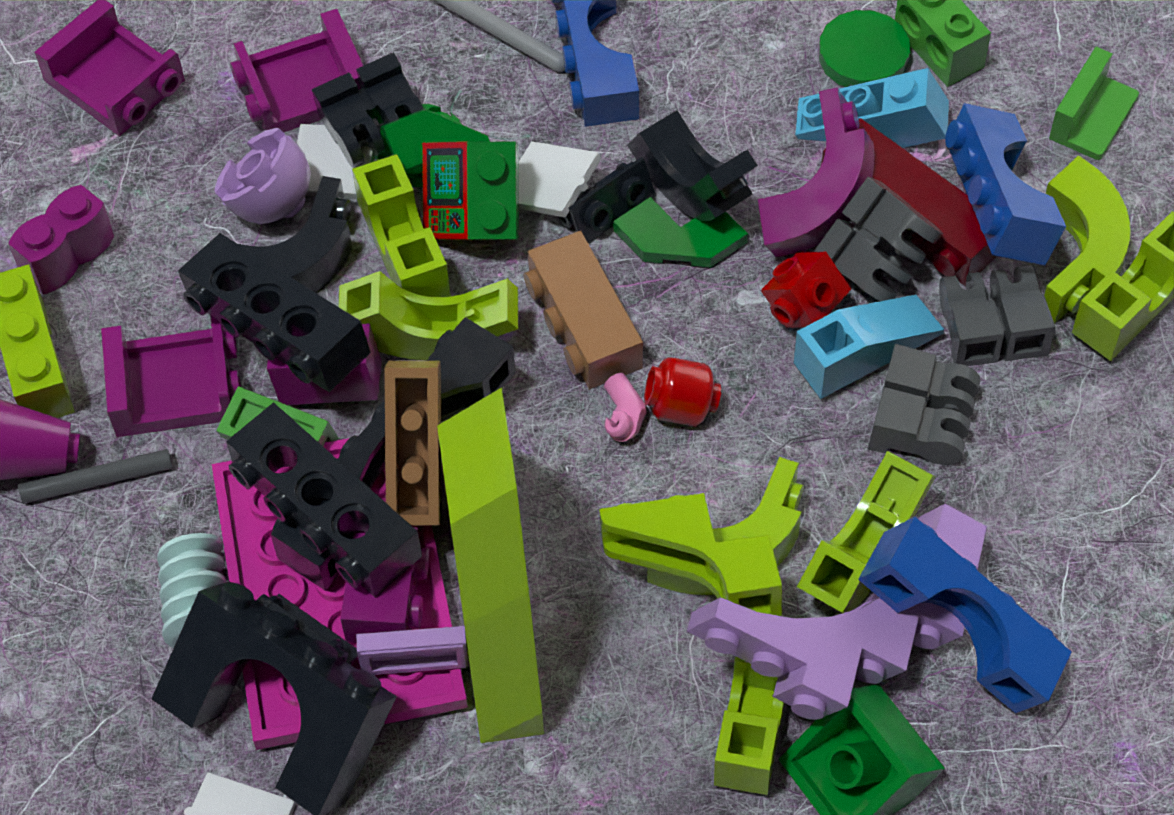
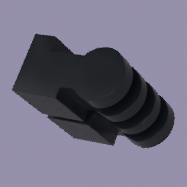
M394 52L356 69L361 88L359 90L350 72L311 89L321 121L335 143L341 148L342 153L352 168L365 163L361 151L362 146L370 147L376 157L386 153L381 129L375 125L372 119L376 118L378 124L383 123L382 125H386L424 109L404 76L401 64Z

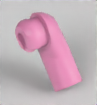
M617 373L611 376L604 384L605 390L616 405L611 419L606 417L605 429L615 441L624 442L629 441L638 434L646 415L647 407L625 374Z

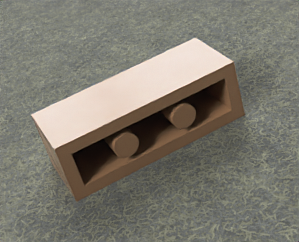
M581 230L529 250V271L523 274L526 287L534 300L540 298L546 308L543 310L544 319L552 336L560 335L566 345L563 351L571 372L574 375L581 373L590 390L605 384L611 376L617 373L627 375L642 369L643 341Z
M388 361L384 368L386 503L410 525H439L442 515L441 450L437 426L441 424V361Z

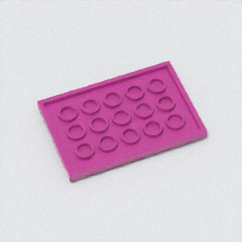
M349 438L326 442L323 447L338 459L343 445ZM232 460L212 464L229 582L248 588L253 593L255 600L262 594H266L269 597L280 594L345 640L340 618L346 581L339 575L325 591L277 559L270 534L278 518L265 504L263 499L265 496L254 486L246 489L236 480L229 469V464L232 463ZM283 467L275 473H286L294 467ZM385 468L377 477L371 489L384 502H386ZM411 525L414 528H418L421 548L429 549L427 579H418L416 595L423 597L422 622L420 628L412 627L411 630L452 627L432 525ZM348 642L352 646L357 648V643ZM357 657L351 666L361 669L359 658ZM250 659L243 669V677L253 742L256 750L296 742L300 732L301 713L299 702L292 686L284 675L273 666L263 661ZM460 668L375 675L380 680L383 688L397 696L384 724L468 708Z

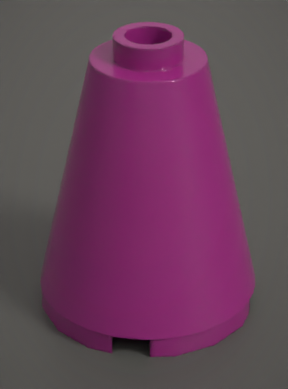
M0 399V481L66 473L67 463L77 464L80 434L71 433V422Z

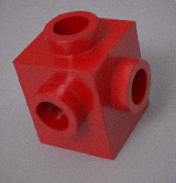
M826 251L796 253L793 257L781 262L773 270L772 274L774 277L761 289V292L771 305V313L781 324L785 325L786 328H804L833 313L834 307L849 293L851 288Z

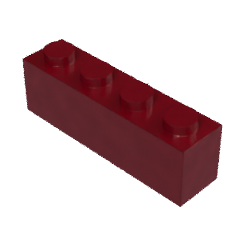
M859 118V129L864 128L874 143L875 157L872 178L883 182L909 203L913 209L943 232V235L936 244L931 243L915 232L912 235L913 244L927 255L926 258L933 262L939 272L945 276L955 275L958 281L966 286L967 274L980 273L997 257L992 255L976 214L969 202L968 195L862 118ZM826 148L823 150L822 153V162L825 156Z

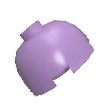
M279 128L265 130L247 142L252 150L237 165L231 159L227 162L215 186V193L222 199L223 205L241 219L256 224L275 222L284 217L290 218L297 214L305 203L306 199L304 196L308 191L311 175L305 153L290 136L285 135Z

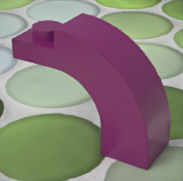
M838 87L819 91L826 135V152L817 173L805 185L794 191L758 199L764 245L775 257L790 255L813 248L820 244L837 219L849 222L851 219L842 213L866 178H872L874 143L864 128L859 129V119L854 102H847Z

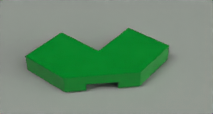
M422 109L381 126L392 156L398 155L404 170L423 163L422 143L490 142L487 135L428 109Z
M651 197L613 221V231L643 262L663 263V259L687 261L691 262V266L711 268L748 242V233L727 212L710 221H701L694 218L680 227Z

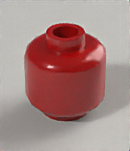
M667 357L658 367H651L646 380L644 402L645 405L651 406L654 417L661 421L698 426L704 421L708 412L715 413L717 411L721 398V384L714 382V376L709 365Z

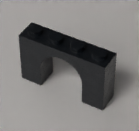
M228 581L198 591L151 699L189 727L194 728L222 716L241 672L250 659L263 661L273 666L284 675L297 696L301 713L298 739L275 788L312 815H325L346 804L397 696L383 688L380 680L375 675L365 670L356 669L338 657V652L334 647L323 641L314 640L300 631L289 616L277 611H271L255 600L253 593L248 588Z

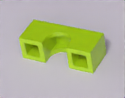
M396 154L353 168L352 173L358 205L391 280L401 288L414 294L428 297H451L447 263L431 228L424 229L415 203L414 190L398 155Z
M1174 211L1142 240L1136 258L1122 276H1119L1114 271H1110L1080 302L1072 333L1110 361L1174 299Z
M30 265L1 272L0 349L17 405L56 418L75 413L64 372L51 338L52 331L43 300Z
M736 656L734 659V672L728 708L724 710L715 756L714 786L768 795L784 702L773 697L778 677L761 675L751 668L750 663Z

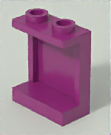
M106 0L95 1L34 52L44 81L119 137L131 126L140 123L152 108L165 97L174 94L185 81L179 54L172 49H168L162 55L124 28L118 22L114 6Z
M337 8L320 14L323 32L248 55L243 41L233 43L237 60L230 62V68L238 89L247 88L249 95L244 96V101L253 123L261 121L264 131L279 128L284 133L299 128L300 124H311L320 121L321 119L318 115L311 89L350 72L356 82L358 90L361 89L356 69L362 67L363 64Z
M211 315V329L126 341L121 325L101 328L107 413L116 438L221 422L237 387H241L238 370L230 371L229 359L238 358L236 338L230 335L221 326L219 321Z

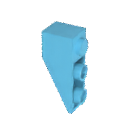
M929 68L839 89L847 102H854L858 119L862 118L902 148L945 139L948 128L949 100ZM819 94L799 98L795 133L798 139L826 141Z
M917 295L838 309L797 331L793 363L819 398L822 399L890 363L895 344L916 349L944 334V328Z

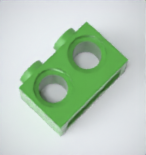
M897 0L895 21L903 26L910 39L912 49L947 87L985 67L991 32L962 0Z

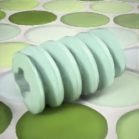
M192 533L178 536L166 542L157 554V561L160 567L158 579L162 586L159 592L163 605L161 609V618L164 623L162 636L164 642L172 648L176 644L198 591L226 582L225 576L219 573L225 567L223 557L218 555L223 549V542L216 535Z

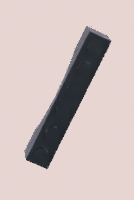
M466 317L453 331L447 330L439 338L434 352L426 360L441 361V422L460 413L498 389L503 388L516 373L513 346ZM385 400L376 408L371 422L360 435H354L346 441L338 458L345 467L370 489H372L375 480L385 468ZM317 499L310 505L320 506L327 503L329 499ZM289 518L285 522L277 519L270 534L277 559L326 591L340 575L335 567L336 561L325 551L318 555L311 550L299 534L300 528ZM353 532L349 533L345 538L352 539Z

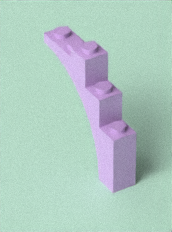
M943 504L918 517L922 523L934 529L938 537L960 556L971 561L978 569L987 526L947 504ZM873 593L862 605L849 612L832 617L797 619L756 612L720 597L692 612L687 632L703 639L705 645L713 651L732 654L750 663L751 668L761 675L778 677L773 697L792 706V711L798 716L817 720L848 707L854 679L876 684L903 673L907 670L912 644L920 648L932 650L962 637L965 627L955 615L941 606L932 603H919L897 613Z

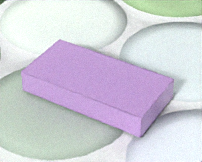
M465 626L356 634L357 654L361 670L370 672L373 675L456 669L469 666Z

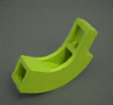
M1079 155L1048 183L1045 193L1054 198L1065 222V229L1074 237L1080 249V255L1046 286L1044 296L1054 324L1068 311L1073 314L1076 313L1081 300L1110 271H1114L1120 276L1130 241V220L1121 195L1101 171Z
M381 271L339 286L338 307L359 319L362 324H370L379 352L396 357L427 360L434 352L439 338L447 330L453 331L465 317L495 336L518 329V287L508 278L451 297H428L411 293L398 286Z
M887 451L847 523L832 540H821L797 588L842 613L849 612L859 606L871 590L860 582L858 578L883 533L916 515L936 476Z
M779 457L757 509L745 520L735 525L713 528L715 541L722 542L741 536L754 537L769 534L778 567L788 556L799 536L802 512L797 511L804 488V485L797 483L799 463ZM647 568L648 583L679 593L715 595L710 589L695 580Z

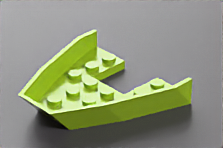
M502 388L437 426L480 743L544 734L517 484Z

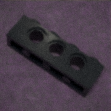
M221 233L178 270L186 290L183 293V297L195 312L200 315L208 313L217 319L221 326L233 337L238 338L242 335L251 341L256 349L267 359L274 360L277 358L282 361L304 383L309 384L312 381L330 392L371 353L359 319Z
M274 402L226 441L232 463L229 464V469L236 480L246 489H250L253 486L265 496L263 499L269 510L279 520L285 522L289 518L300 528L299 534L311 550L318 555L325 551L335 560L337 571L352 587L357 588L359 585H362L371 595L376 597L422 557L418 531ZM283 467H294L286 473H275ZM317 499H329L327 503L320 506L310 505ZM354 531L366 532L365 535L357 539L345 538Z

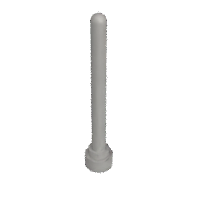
M434 0L556 72L565 71L563 54L470 0Z

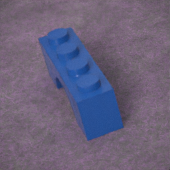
M551 0L552 3H560L561 10L555 11L557 32L559 38L567 37L568 45L562 46L564 68L566 74L574 73L575 81L569 82L573 110L581 109L584 126L638 120L639 87L632 55L605 47L591 34L600 22L616 14V0Z
M964 103L957 119L951 121L947 128L945 143L957 168V173L962 180L969 202L973 207L992 255L1046 265L1066 225L1052 196L1032 188L1012 172L1027 142L1016 115Z
M913 517L885 531L858 578L860 582L897 613L919 603H932L945 608L955 615L968 631L975 647L977 656L976 680L1014 713L1049 701L1072 651L1061 643L1050 629L1039 624L1018 606L1009 594L996 587L977 570L971 561L960 556L938 537L934 529L922 523L918 518Z

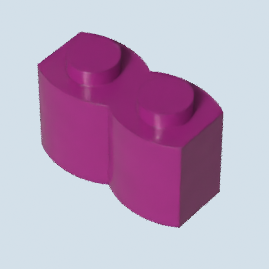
M80 184L59 194L50 203L45 214L36 216L22 224L11 236L8 245L17 268L30 265L38 289L44 295L66 284L73 277L79 265L101 255L111 244L114 233L104 202Z

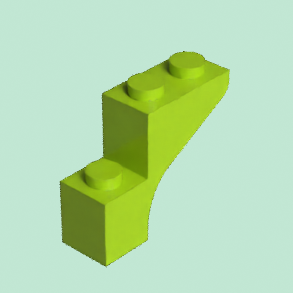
M704 493L687 496L676 495L667 499L634 504L623 503L614 507L599 509L602 545L604 553L608 557L695 580L710 589L717 598L721 597L756 612L782 616V583L769 534L754 537L741 536L728 541L716 542Z

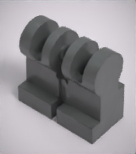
M867 177L842 212L854 221L856 225L837 219L814 252L826 251L841 274L878 301L895 299L898 294L884 283L883 275L887 272L897 280L907 284L912 274L902 266L898 258L893 255L889 257L880 250L882 248L881 244L884 241H888L896 248L895 252L898 255L909 257L921 264L927 255L913 244L912 235L916 232L926 240L936 244L943 235V232L913 209L909 203L883 182Z
M1032 266L1016 267L1013 276L1014 283L1008 280L1004 269L992 270L990 273V298L992 300L987 301V288L979 272L967 274L966 290L961 288L955 275L940 278V305L952 342L951 354L953 363L965 366L996 363L999 361L1001 348L1005 361L1049 355L1055 324L1045 296L1039 292L1037 278Z
M895 344L867 450L886 453L891 448L921 455L924 459L940 465H953L960 462L965 449L963 439L967 437L970 428L968 418L972 416L975 400L973 397L977 395L981 381L979 374L968 366L935 361L936 355Z

